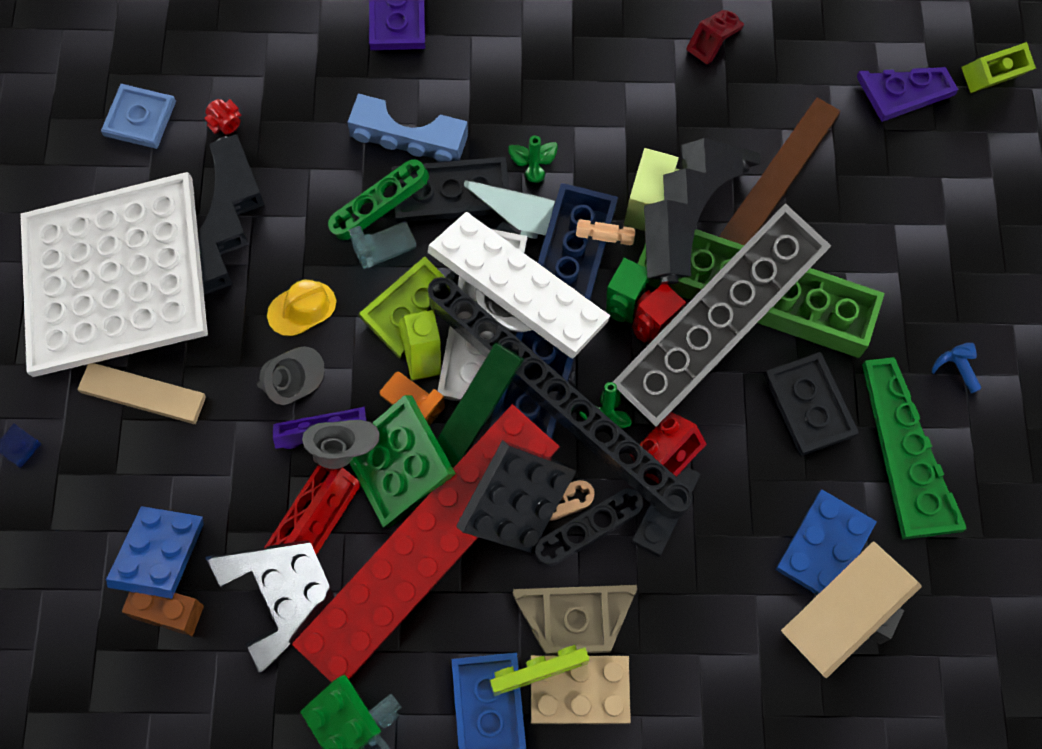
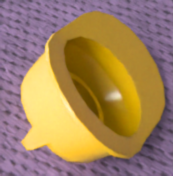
M306 279L296 282L289 290L280 294L270 304L267 313L270 327L276 333L283 336H294L325 321L332 315L336 307L334 292L321 282Z

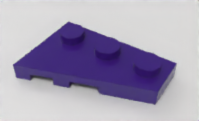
M946 67L915 68L911 72H895L894 69L884 70L883 73L859 71L857 74V79L881 122L955 96L959 90Z

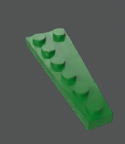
M895 357L866 360L862 364L902 539L965 531L967 529L952 492L949 493L943 479L944 472L941 465L937 464L931 451L932 444L929 437L925 436L919 420L921 418L915 404L911 401L910 392Z

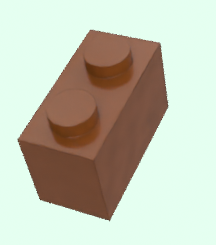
M129 592L122 613L132 619L193 636L204 605L197 599L174 593L171 599Z

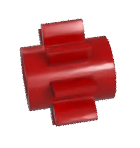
M216 99L207 106L205 111L207 116L204 119L208 122L207 126L215 134L220 130L224 134H230L240 125L239 117L241 114L238 112L239 108L231 99L226 103L222 99Z

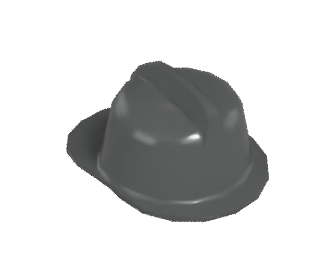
M303 346L292 349L270 359L263 365L260 371V381L256 383L257 387L263 389L268 398L275 404L286 405L292 403L319 387L325 372L324 361L313 348Z
M364 420L325 422L309 427L303 434L302 442L304 448L313 455L315 463L328 469H340L347 466L353 457L364 455L374 449L379 442L380 434L376 426Z

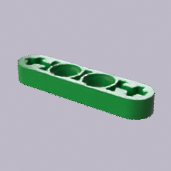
M414 159L405 162L336 211L329 219L328 226L330 231L341 240H348L421 189L429 179L427 169L419 160ZM416 171L418 176L413 179L411 173ZM402 179L406 186L403 187L399 180ZM389 186H397V192L394 196L384 197V192ZM373 203V209L370 213L364 215L360 213L361 207L364 204ZM353 213L358 217L357 221L354 220ZM345 221L347 227L342 230L340 223Z

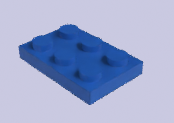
M821 489L775 570L818 595L859 556L877 521Z
M141 506L106 578L107 587L172 599L204 525L203 516Z
M517 653L451 659L459 749H526L520 688L494 696L490 686V680L496 678L495 672L512 666L514 671L518 670Z

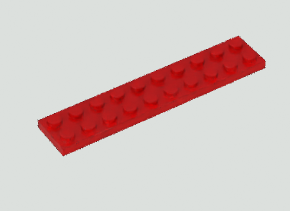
M513 404L453 468L456 475L442 486L433 490L292 643L329 681L333 682L336 678L343 675L350 679L476 541L478 537L463 533L456 525L502 440L549 458L560 448L557 443Z

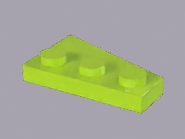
M423 257L359 313V317L399 359L404 353V347L398 322L404 315L427 311L430 307L428 298L430 282L435 278L445 277L426 257Z

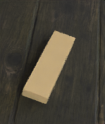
M95 363L87 365L77 389L80 393L195 425L206 399L205 394Z

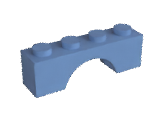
M362 94L357 95L348 120L350 137L359 142H372L380 144L386 149H399L417 157L426 156L434 158L439 162L460 161L468 137L467 121L439 115L433 122L422 127L411 128L402 126L395 122L388 114L385 100Z

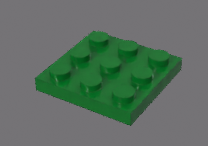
M404 395L372 423L377 427L380 434L378 444L368 453L353 457L349 462L383 528L392 527L424 501L433 490L442 486L456 475L412 395Z

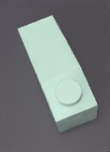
M465 180L464 186L513 227L521 230L520 235L534 239L538 238V234L546 235L555 203L554 200Z

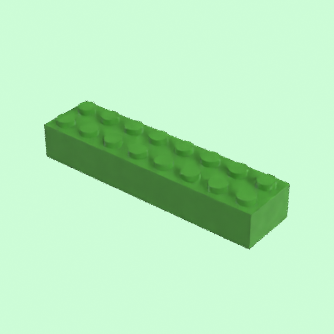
M695 229L691 253V276L679 278V283L668 286L680 297L692 300L744 245ZM645 243L638 264L647 268ZM810 268L757 323L860 358L869 346L885 293ZM650 278L649 286L658 288L661 285L660 280Z

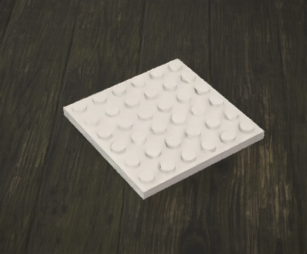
M188 172L21 213L27 373L32 377L208 335L193 180Z

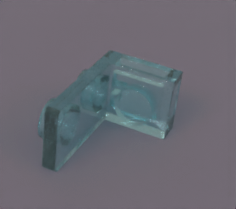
M406 222L365 236L360 226L349 230L352 246L363 270L417 247Z
M390 694L369 713L378 727L381 725L384 729L399 717L396 711L401 706ZM380 734L369 742L371 747L377 743L381 749H391Z

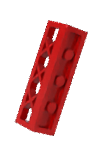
M318 464L264 548L308 540L311 542L317 555L361 486L359 480L343 467L340 469H328ZM326 472H330L326 480L320 483ZM312 499L309 506L303 510L306 503ZM294 527L291 534L286 537L290 528Z

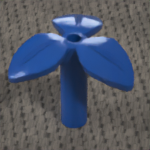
M964 343L954 347L951 351L942 354L933 365L932 373L934 374L944 363L948 361L954 362L970 393H974L982 388L967 360L976 359L977 357L974 343Z

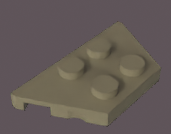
M637 585L513 589V597L545 655H558L557 651L572 645H576L577 650L585 647L588 654L610 653L637 591Z

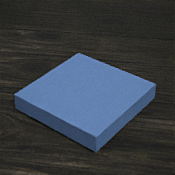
M120 84L101 132L105 137L157 149L176 100L171 95Z

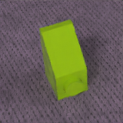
M434 310L404 315L398 324L411 381L441 375L440 336Z

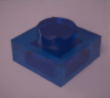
M13 424L0 439V454L21 468L41 443L16 424Z

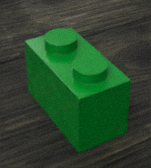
M623 258L607 287L606 312L614 320L633 324L638 308L637 301L649 290L650 278H647L646 267Z

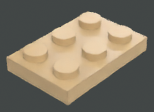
M531 656V659H534V658L540 657V656ZM545 656V659L549 660L558 656ZM589 656L590 661L587 665L532 683L531 724H630L629 656Z

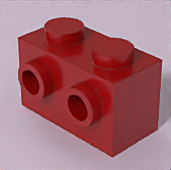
M661 284L653 292L648 290L637 301L638 308L632 325L637 338L644 343L648 342L650 344L685 307L686 302L667 284Z
M670 412L639 445L672 474L677 476L707 443L695 423ZM644 475L652 479L653 481L659 483V479L655 475Z

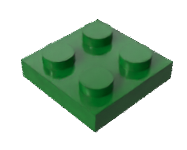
M346 675L336 678L300 711L323 749H362L381 733L380 728Z

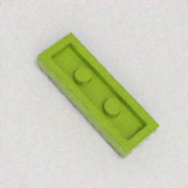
M572 645L557 651L558 657L546 660L545 656H540L527 661L526 668L514 671L512 666L495 672L496 678L490 680L493 695L497 696L587 665L590 659L586 648L577 650L576 645Z

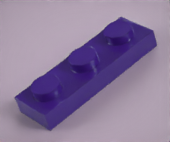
M365 407L273 424L275 449L283 447L292 449L303 444L304 432L317 423L347 420L367 421Z

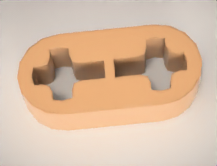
M583 480L571 482L560 500H563V503L557 506L549 521H555L588 509L592 505L595 495L591 484ZM576 489H580L582 493H588L583 503L579 499L568 501V498L575 495Z

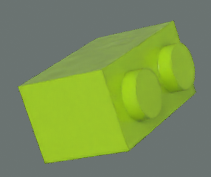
M1027 42L981 57L962 67L970 93L1016 78L1036 69Z

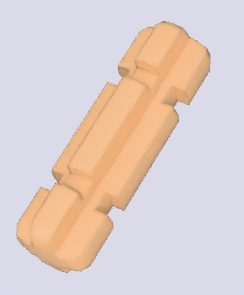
M583 219L577 223L576 236L588 239V236H593L592 239L612 243H616L617 240L621 241L620 244L632 245L634 243V228L623 226V229H619V225L601 222L590 224L591 221Z

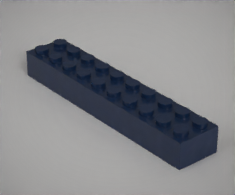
M561 183L538 264L591 301L607 242L592 239L593 236H588V239L576 236L577 223L583 219L591 221L590 224H595V222L612 224L618 197ZM534 330L517 332L516 337L567 382L569 381L575 357L573 359ZM529 371L525 374L526 378L530 380H537L541 377L536 371ZM511 380L494 408L489 429L513 404L545 434L553 439L557 420ZM558 391L548 394L549 398L555 401L564 398L563 394Z

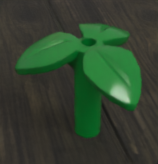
M536 135L529 139V150L520 145H509L508 147L511 159L518 166L529 164L525 176L533 183H539L545 177V171L539 164H550L558 150L556 142L546 143L541 146V139Z
M607 382L599 398L602 407H596L617 426L626 428L632 424L630 416L626 412L614 410L621 404V393L617 390L615 383ZM579 412L584 420L588 419L586 414Z

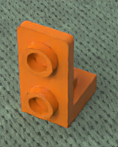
M396 372L379 392L380 396L391 405H394L404 395H412L429 426L445 408L444 396L435 389L430 394L400 372Z

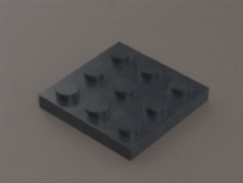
M502 440L456 527L463 533L532 553L574 477L576 470L568 464Z

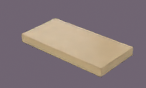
M873 541L781 631L815 668L827 678L922 586Z

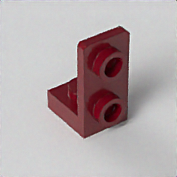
M721 10L700 21L686 50L704 63L709 64L713 61L724 39L742 30L744 23L739 20V17L734 12Z

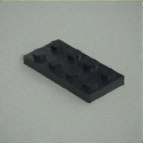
M506 157L423 164L429 173V179L421 189L395 207L396 223L460 218L465 212L472 216L497 214L464 186V182L467 180L510 190ZM391 166L392 171L397 169L399 166ZM413 171L411 176L414 179L418 174L416 171ZM402 179L399 180L403 187L406 186ZM393 186L394 195L397 192V186Z

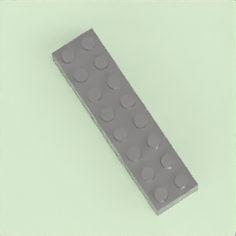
M785 203L613 381L617 385V390L656 427L812 267L831 245Z

